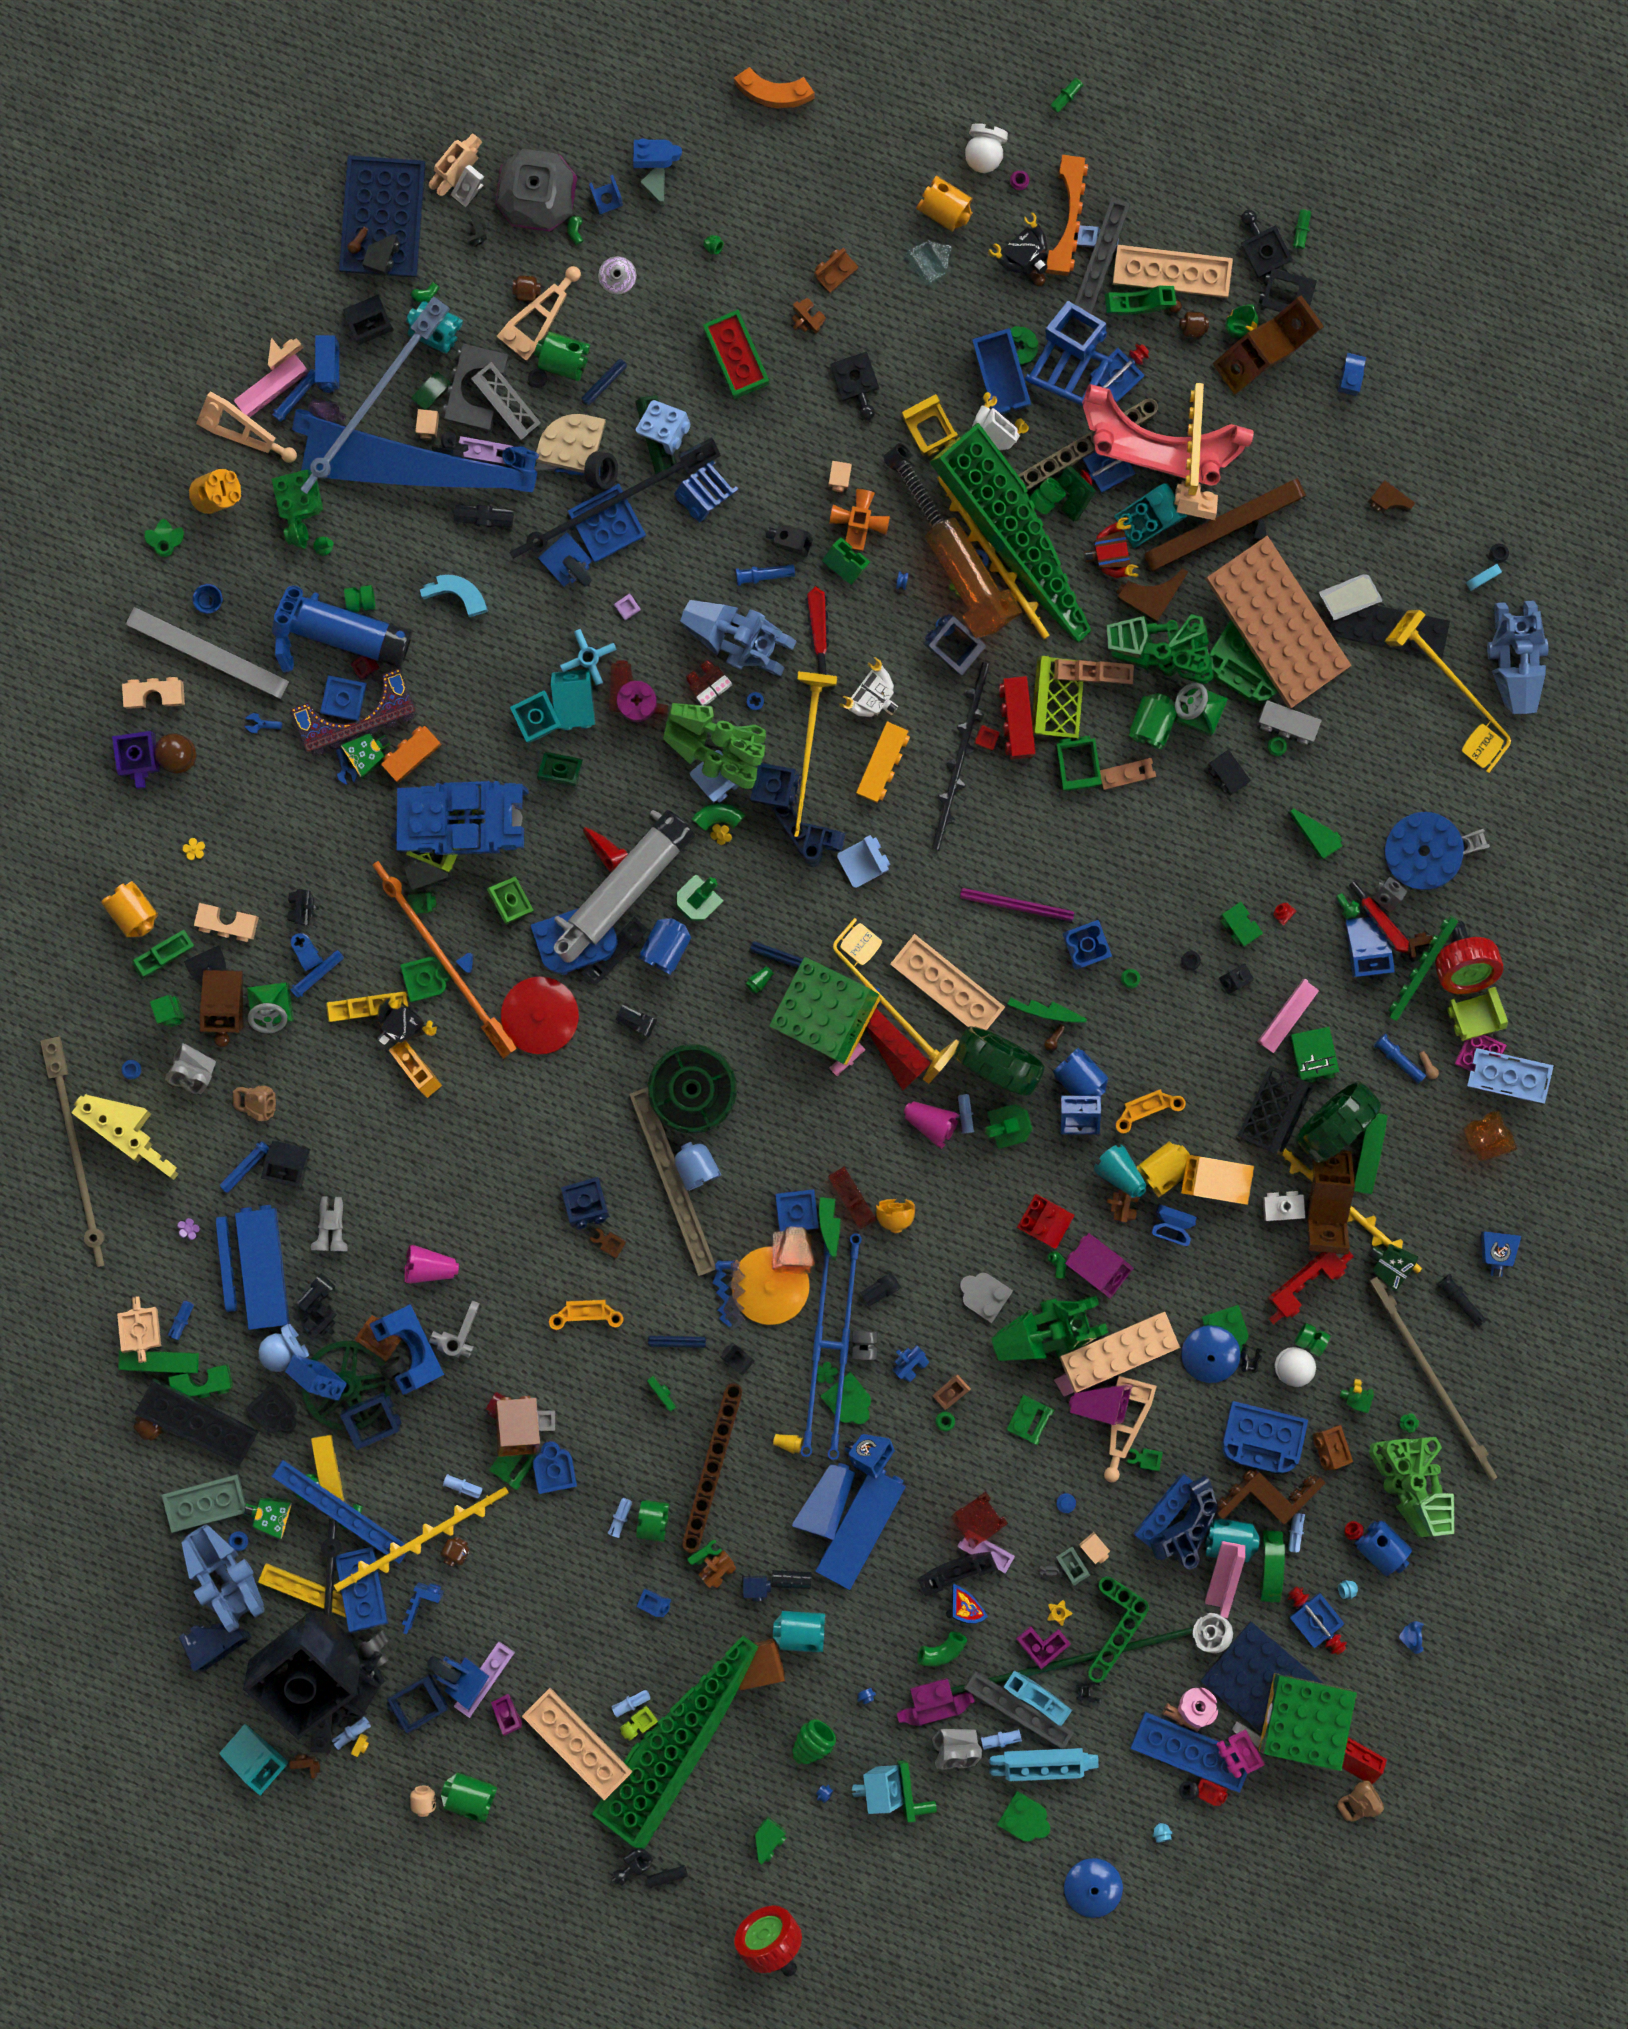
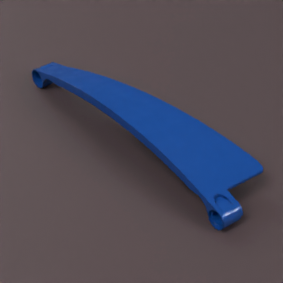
M297 409L295 411L292 430L308 436L301 471L311 470L310 466L313 460L324 458L345 429V426L319 419L307 410ZM354 429L330 461L331 472L325 478L416 486L508 488L533 492L538 472L536 471L534 475L524 474L517 469L434 452ZM319 464L317 466V470L321 471L323 469V465Z

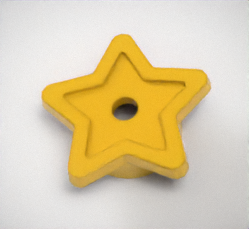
M1064 1600L1058 1605H1048L1051 1611L1048 1621L1056 1620L1063 1626L1065 1618L1072 1615V1612L1066 1609Z

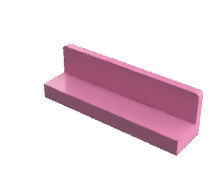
M294 354L242 393L234 402L250 418L304 377L309 371Z
M1303 979L1257 1042L1274 1053L1319 990L1308 983L1307 979Z
M1225 1541L1221 1543L1205 1604L1220 1607V1615L1228 1618L1245 1560V1545Z

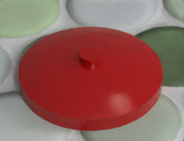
M532 977L516 984L506 995L501 1009V1022L507 1036L512 1039L516 1047L532 1054H548L561 1049L573 1037L579 1021L578 1005L571 991L559 981L548 977Z

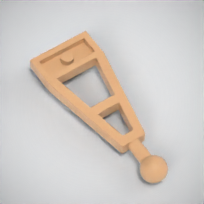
M569 267L565 272L566 277L559 286L553 284L513 317L497 335V338L524 360L528 361L535 352L538 340L543 339L567 296V293L564 292L571 282L579 280L581 272L577 267ZM555 292L559 297L551 312H549L540 304ZM534 309L547 318L535 342L515 327L517 323Z
M211 391L207 395L196 422L197 425L216 435L266 453L273 450L280 454L287 463H292L296 460L297 453L293 448H283L274 443L276 438L227 400ZM224 410L245 425L243 434L218 425ZM251 431L266 441V443L249 437Z
M1119 1375L1116 1386L1132 1384L1129 1399L1145 1404L1133 1428L1121 1424H1111L1109 1454L1113 1455L1110 1467L1104 1472L1105 1479L1111 1483L1119 1479L1118 1465L1120 1458L1126 1457L1152 1405L1157 1387L1156 1385ZM1117 1430L1130 1434L1122 1451L1115 1449Z

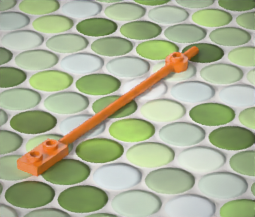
M375 862L372 866L383 880L382 885L386 894L390 897H395L484 1023L481 1026L482 1030L501 1057H507L517 1049L512 1039L507 1036L502 1025L495 1017L492 1019L488 1017L401 894V882L397 878L389 877L380 862Z

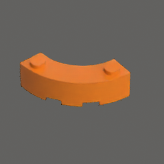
M750 67L734 77V84L745 96L767 107L793 108L815 99V92L804 77L790 83H773L758 76Z

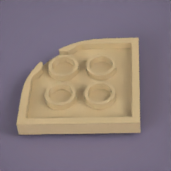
M571 414L555 420L545 429L540 438L536 451L539 454V458L536 459V462L584 473L585 462L588 456L599 449L606 419L584 414Z

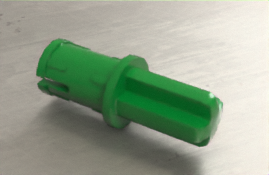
M1074 78L1065 89H1061V93L1050 105L1053 111L1058 113L1069 101L1073 100V96L1083 87V83L1078 78Z
M1300 210L1298 223L1294 229L1296 234L1293 248L1305 249L1307 233L1310 232L1308 227L1311 211Z

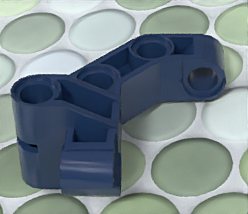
M791 806V810H787L784 814L778 813V808L773 807L777 820L808 866L816 867L821 863L824 849L836 852L842 851L846 832L843 833L826 827L802 823L801 821L800 829L803 832L800 836L795 837L792 832L796 829L797 814L793 806ZM810 853H816L814 857L808 856Z
M1202 1476L1188 1484L1192 1502L1184 1520L1161 1531L1150 1540L1155 1559L1163 1560L1172 1556L1181 1565L1190 1570L1199 1564L1197 1552L1217 1510L1213 1488L1206 1476Z

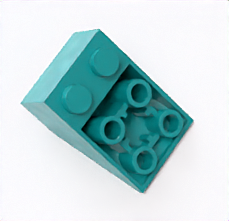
M1168 483L1158 486L1114 515L1117 522L1120 518H1129L1124 521V526L1131 525V528L1122 530L1125 531V535L1134 549L1187 517V514L1177 512V505L1174 504L1176 496Z
M246 1724L242 1726L219 1753L240 1778L260 1796L289 1763L287 1759Z

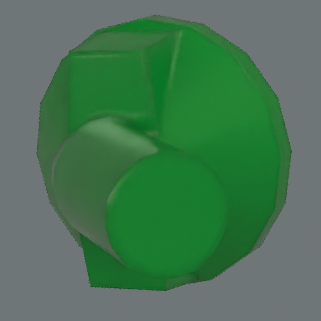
M322 536L315 540L313 547L318 555L325 556L332 551L334 543L331 539Z
M1342 893L1338 894L1336 898L1344 909L1342 915L1346 919L1355 918L1360 911L1358 908L1359 903L1352 901L1349 904Z

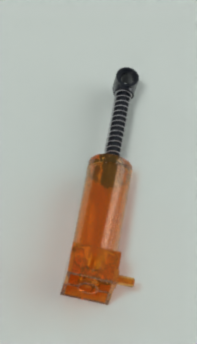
M898 443L884 455V461L889 468L901 473V477L905 479L903 481L906 482V486H909V490L912 491L911 494H914V499H917V503L920 504L919 507H922L927 520L931 522L932 528L925 535V538L969 610L962 615L975 639L998 632L1023 611L1009 589L999 591L957 519L951 518L944 521L943 518L941 519V514H938V510L932 504L933 501H930V497L924 491L925 488L920 484L917 475L915 476V471H912V467L909 466L911 463L909 460L911 458L909 449L904 444Z

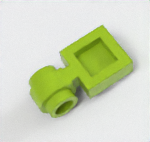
M645 1705L631 1716L634 1723L628 1721L620 1727V1733L625 1739L630 1741L638 1735V1728L644 1733L656 1724L658 1719L648 1706Z

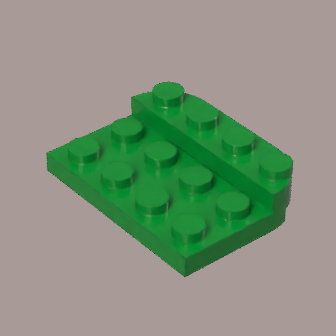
M1230 620L1209 653L1212 660L1213 677L1249 701L1263 704L1277 693V689L1232 620Z

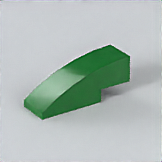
M182 930L154 946L150 951L137 957L131 964L140 978L144 979L190 950L194 945L186 932Z
M820 1197L819 1216L822 1236L832 1261H836L841 1219L834 1218L836 1200Z

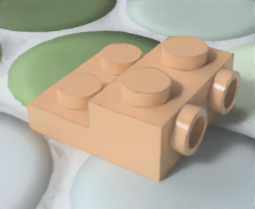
M1185 481L1177 484L1174 504L1177 505L1178 513L1215 520L1218 495L1209 491L1201 492V484H1198L1196 495H1188V487H1185Z

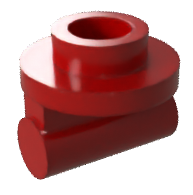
M1282 903L1275 908L1274 917L1284 926L1295 914L1296 910L1288 903Z

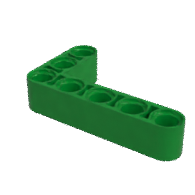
M1104 1576L1098 1581L1099 1591L1127 1610L1087 1670L1089 1679L1094 1682H1101L1105 1679L1149 1611V1605L1146 1600L1108 1576ZM1104 1580H1110L1112 1583V1588L1109 1591H1105L1102 1588ZM1121 1591L1128 1593V1599L1125 1602H1121L1118 1599V1594ZM1137 1602H1142L1145 1606L1144 1611L1141 1613H1137L1134 1609ZM1127 1618H1131L1134 1621V1626L1131 1629L1124 1627V1621ZM1115 1635L1123 1637V1643L1119 1646L1113 1643ZM1106 1651L1112 1653L1113 1658L1110 1662H1104L1102 1659V1655ZM1094 1668H1100L1102 1671V1675L1098 1679L1093 1678L1091 1675Z

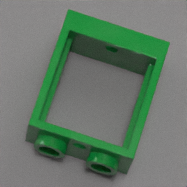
M1090 736L1078 737V741L1072 742L1071 738L1059 740L1060 743L1055 745L1062 791L1102 785L1095 738L1090 739ZM1090 745L1094 778L1066 781L1062 749Z

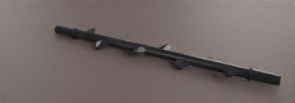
M982 662L979 676L976 680V687L966 691V695L972 700L966 723L957 725V729L963 734L957 757L947 761V765L953 770L947 793L938 795V799L944 805L938 827L935 829L936 834L932 849L937 851L940 849L943 834L946 832V824L955 822V818L949 813L955 790L965 787V784L959 779L965 754L974 752V748L968 743L974 720L984 717V714L978 709L983 687L986 684L985 679L990 665L986 662Z

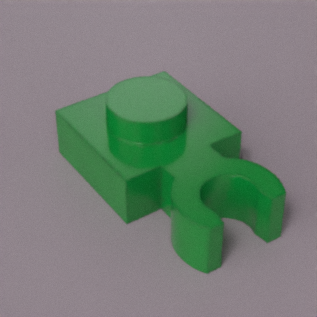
M1134 1448L1129 1449V1452L1135 1453V1458L1127 1459L1128 1463L1140 1462V1468L1160 1470L1162 1451L1143 1448L1142 1453H1139Z

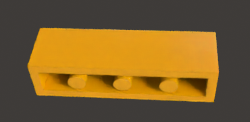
M890 722L886 723L858 787L857 795L875 803H878L879 799L883 801L887 792L884 789L886 782H891L895 773L891 770L894 764H899L902 754L899 753L901 747H906L909 741L908 730Z

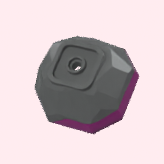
M521 149L500 167L495 205L513 227L550 232L572 216L577 176L559 154ZM533 180L538 182L536 186H532L530 183Z

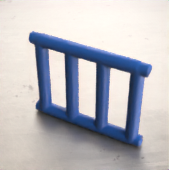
M1048 341L1031 374H1027L1025 377V381L1083 406L1082 402L1085 393L1080 397L1073 394L1072 391L1090 358L1101 362L1090 384L1096 386L1108 365L1111 366L1114 360L1095 351L1085 361L1081 360L1064 390L1055 386V383L1071 356V353L1066 350L1063 352L1048 382L1037 378L1055 346L1054 343Z

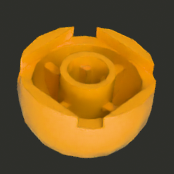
M896 1199L880 1201L879 1206L876 1205V1216L882 1227L890 1230L892 1233H900L912 1224L915 1216V1204L907 1199H905V1203H894Z

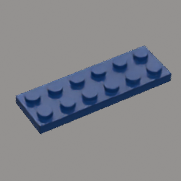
M1144 1711L1130 1746L1131 1749L1239 1793L1247 1776L1244 1767L1239 1769L1242 1774L1239 1778H1235L1233 1773L1229 1772L1228 1764L1224 1757L1221 1758L1219 1748L1216 1745L1220 1741ZM1235 1752L1232 1753L1231 1756L1234 1761H1239Z

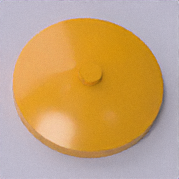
M762 1247L747 1254L737 1265L732 1278V1294L740 1311L749 1319L766 1325L780 1324L796 1316L805 1305L809 1294V1277L803 1263L790 1251L779 1247Z

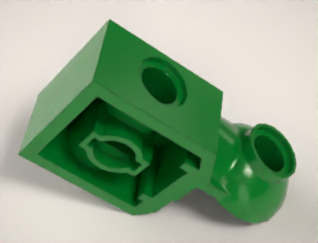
M308 469L271 479L279 515L282 518H286L288 527L284 528L286 542L288 545L293 544L301 549L307 547V541L309 540L307 527L302 523V520L319 515L323 511L317 480L307 494L300 490L312 474L311 470Z

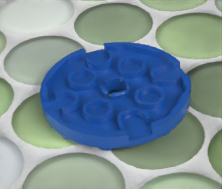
M1418 812L1400 820L1391 830L1385 847L1387 865L1392 874L1404 885L1421 890L1435 889L1448 883L1459 871L1464 854L1463 839L1456 826L1447 818L1432 812ZM1421 846H1428L1430 848L1427 856L1420 855L1419 850Z

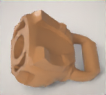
M260 1085L249 1089L238 1087L233 1091V1107L236 1110L247 1113V1115L257 1121H267L270 1117H273L276 1110L275 1093L270 1087ZM240 1092L245 1094V1107H241Z
M1364 1781L1355 1785L1351 1794L1342 1797L1338 1801L1337 1808L1346 1821L1352 1822L1361 1817L1379 1816L1384 1810V1805L1370 1781ZM1344 1802H1349L1351 1808L1356 1813L1353 1817Z

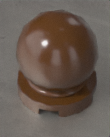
M170 733L161 737L154 749L157 763L166 771L174 774L190 770L197 758L193 742L178 733Z

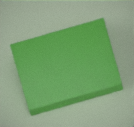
M516 876L487 889L507 925L534 911Z

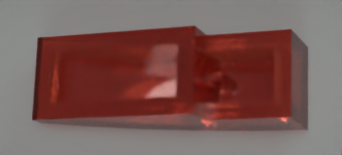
M845 1167L828 1176L860 1230L877 1220Z

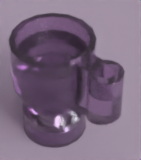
M315 398L309 404L310 412L318 415L322 420L334 422L337 419L341 421L346 419V414L340 412L338 405L330 401H322Z

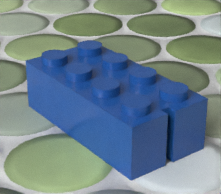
M1010 328L972 339L986 390L991 394L989 401L993 396L997 398V403L991 406V408H994L1002 415L1011 412L1012 407L1016 411L1032 406Z

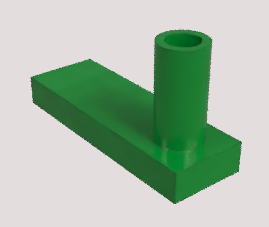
M905 1760L897 1761L903 1795L904 1820L908 1823L916 1822L915 1816L936 1813L935 1801L913 1804L908 1762Z

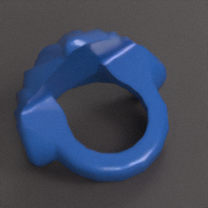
M1417 1621L1405 1626L1399 1635V1639L1415 1654L1423 1651L1421 1629L1424 1624Z

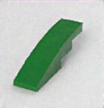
M1010 997L1006 1004L1024 1013L1044 1019L1085 1023L1087 1021L1083 1016L1053 1001L1049 1008L1032 999L1027 1006Z
M1378 1113L1375 1119L1363 1131L1354 1179V1191L1367 1194H1372L1385 1136L1388 1118L1386 1114Z
M119 1350L118 1370L198 1373L199 1353L145 1351L147 1362L138 1363L137 1352L123 1353Z

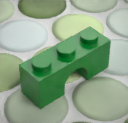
M166 995L150 1001L157 1024L167 1027L182 1024L181 1020L185 1019L177 996Z
M229 1364L207 1369L208 1380L205 1385L195 1384L191 1373H183L169 1377L170 1387L190 1397L198 1395V1399L209 1397L210 1392L217 1391L218 1395L228 1393L229 1389L233 1387Z

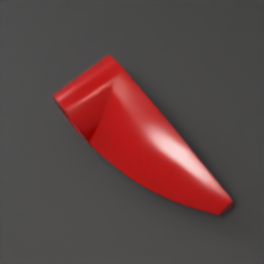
M587 827L583 828V832L606 868L612 872L628 853L624 849H618L601 834Z

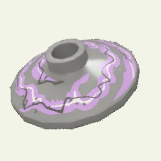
M619 256L610 257L604 261L598 273L599 283L603 289L616 295L629 291L635 284L637 277L636 269L632 262ZM615 271L621 273L619 277H615L613 274Z

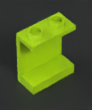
M1496 987L1489 988L1485 995L1458 1003L1455 1002V999L1450 1000L1449 1007H1447L1449 1017L1454 1018L1455 1033L1457 1036L1460 1035L1462 1041L1506 1029L1508 1025V1020Z

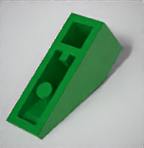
M1296 809L1289 811V814L1321 860L1343 846L1341 844L1342 838L1337 832H1333L1330 828Z

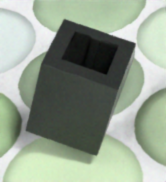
M392 234L368 246L362 263L364 269L387 276L388 271L391 272L394 265L392 258L394 253H398L400 248L397 235Z

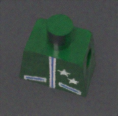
M1389 1244L1384 1252L1373 1246L1368 1256L1377 1261L1373 1267L1374 1273L1394 1291H1397L1418 1260V1256L1392 1244Z

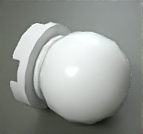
M972 124L969 134L974 138L968 142L965 155L968 165L974 171L988 173L999 166L1003 159L1001 144H1005L1008 139V133L998 127H994V130L985 128L986 124Z
M1290 1347L1281 1351L1276 1357L1274 1364L1278 1378L1285 1384L1293 1387H1301L1310 1383L1316 1372V1363L1312 1355L1298 1347Z

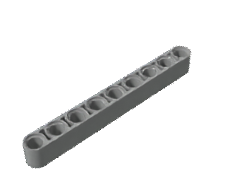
M133 608L125 624L281 699L289 681L138 608Z

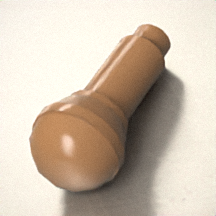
M1424 1051L1420 1052V1059L1426 1069V1077L1432 1080L1436 1079L1439 1075L1438 1069L1432 1065Z

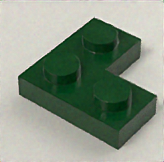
M1068 466L1057 482L1070 494L1061 510L1074 522L1079 520L1096 490L1072 466Z

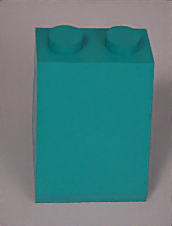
M590 670L553 672L551 674L553 706L562 725L557 729L570 730L572 727L579 726L580 728H590L592 725H595Z

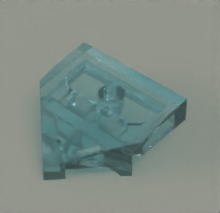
M928 240L908 251L907 255L928 286L945 275L948 269V260L952 246L947 244L941 245Z

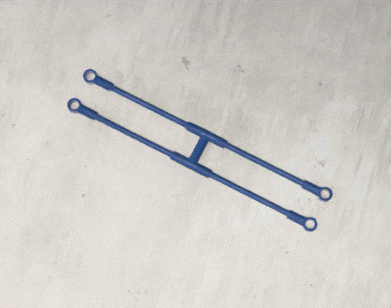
M853 1234L850 1237V1242L852 1243L850 1255L851 1268L845 1326L842 1331L841 1342L822 1340V1321L830 1256L824 1243V1264L818 1322L814 1336L813 1370L807 1427L804 1433L803 1446L800 1450L801 1454L805 1457L812 1454L811 1426L821 1348L840 1350V1374L834 1432L831 1438L828 1457L835 1460L840 1455L838 1450V1431L845 1364H847L849 1325L856 1259H858L859 1244L862 1241L859 1234ZM854 1236L859 1237L858 1243H853L852 1238ZM805 1447H808L810 1449V1453L808 1455L803 1453V1449ZM832 1450L837 1451L835 1458L830 1456Z

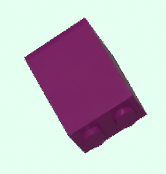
M1090 1233L1080 1240L1078 1248L1068 1255L1067 1262L1065 1263L1110 1299L1134 1269L1123 1258Z
M1124 1384L1075 1393L1069 1401L1070 1413L1112 1425L1123 1423L1133 1385Z

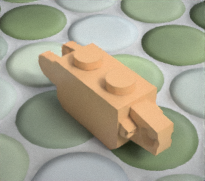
M473 133L462 143L459 140L454 141L434 166L436 174L430 180L429 188L432 190L437 188V194L440 196L445 195L451 187L455 188L465 167L468 165L473 166L478 160L476 153L482 141Z

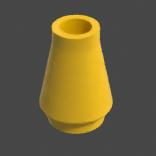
M775 1434L773 1445L792 1454L800 1453L803 1444V1438H800L799 1435Z

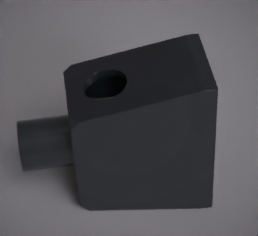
M779 524L778 529L768 527L766 532V538L774 540L773 543L778 548L804 557L808 556L813 538L807 531Z

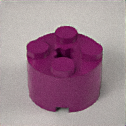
M631 681L620 689L617 696V704L625 718L632 722H643L656 711L657 698L654 690L647 683ZM636 697H639L642 701L638 706H635L634 702H632Z

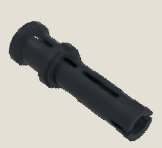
M1451 1274L1446 1275L1438 1282L1437 1286L1444 1289L1448 1294V1298L1452 1301L1454 1300L1476 1327H1480L1482 1325L1481 1322L1485 1323L1487 1319L1464 1295L1463 1288L1454 1282Z

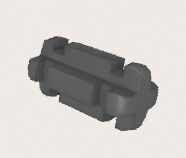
M1040 1566L1039 1575L1041 1577L1045 1575L1046 1577L1059 1576L1061 1578L1063 1576V1568L1061 1566L1059 1568L1056 1566Z

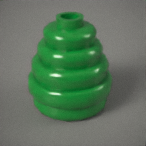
M817 1719L803 1724L792 1749L793 1759L798 1764L807 1765L829 1755L836 1744V1736L832 1729Z

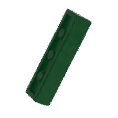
M657 395L640 397L635 401L640 420L651 401L659 402ZM645 437L655 474L676 464L674 454L668 455L662 443Z

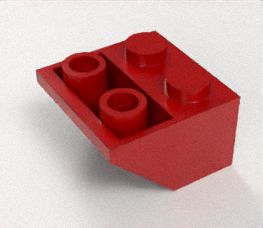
M1035 1194L1017 1228L1056 1249L1075 1215Z

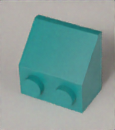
M545 690L510 707L527 743L538 740L562 726Z

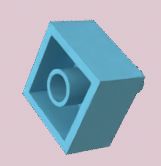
M899 1765L875 1767L863 1774L864 1785L855 1784L852 1787V1791H856V1793H852L854 1797L866 1796L868 1814L891 1813L903 1805Z

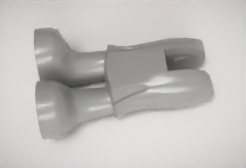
M322 1196L319 1207V1236L311 1244V1250L329 1251V1230H333L330 1251H348V1246L342 1239V1197H335L334 1211H328V1197Z

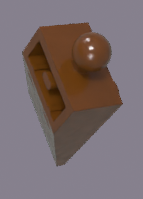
M203 970L200 1032H218L214 1037V1042L219 1047H225L230 1042V1037L226 1032L239 1033L244 1028L243 971ZM211 1016H217V1021H213ZM231 1016H235V1022L231 1020Z

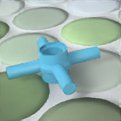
M581 629L574 631L581 650L578 658L560 665L562 671L565 672L582 665L585 668H589L596 686L602 684L603 681L596 664L599 657L617 650L614 643L595 650L592 647H588ZM586 653H592L594 655V658L591 662H585L583 660V656Z

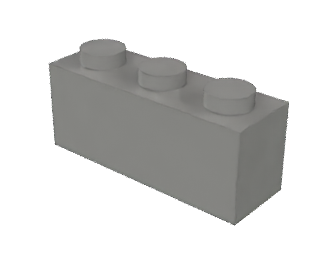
M1266 700L1257 724L1261 725L1260 729L1268 732L1275 730L1279 732L1278 735L1289 739L1292 736L1297 738L1298 743L1308 745V743L1312 744L1314 742L1322 720Z

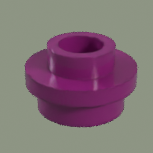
M1015 171L1010 177V184L1016 190H1024L1029 184V176L1024 171ZM1022 178L1023 183L1018 184L1016 179Z

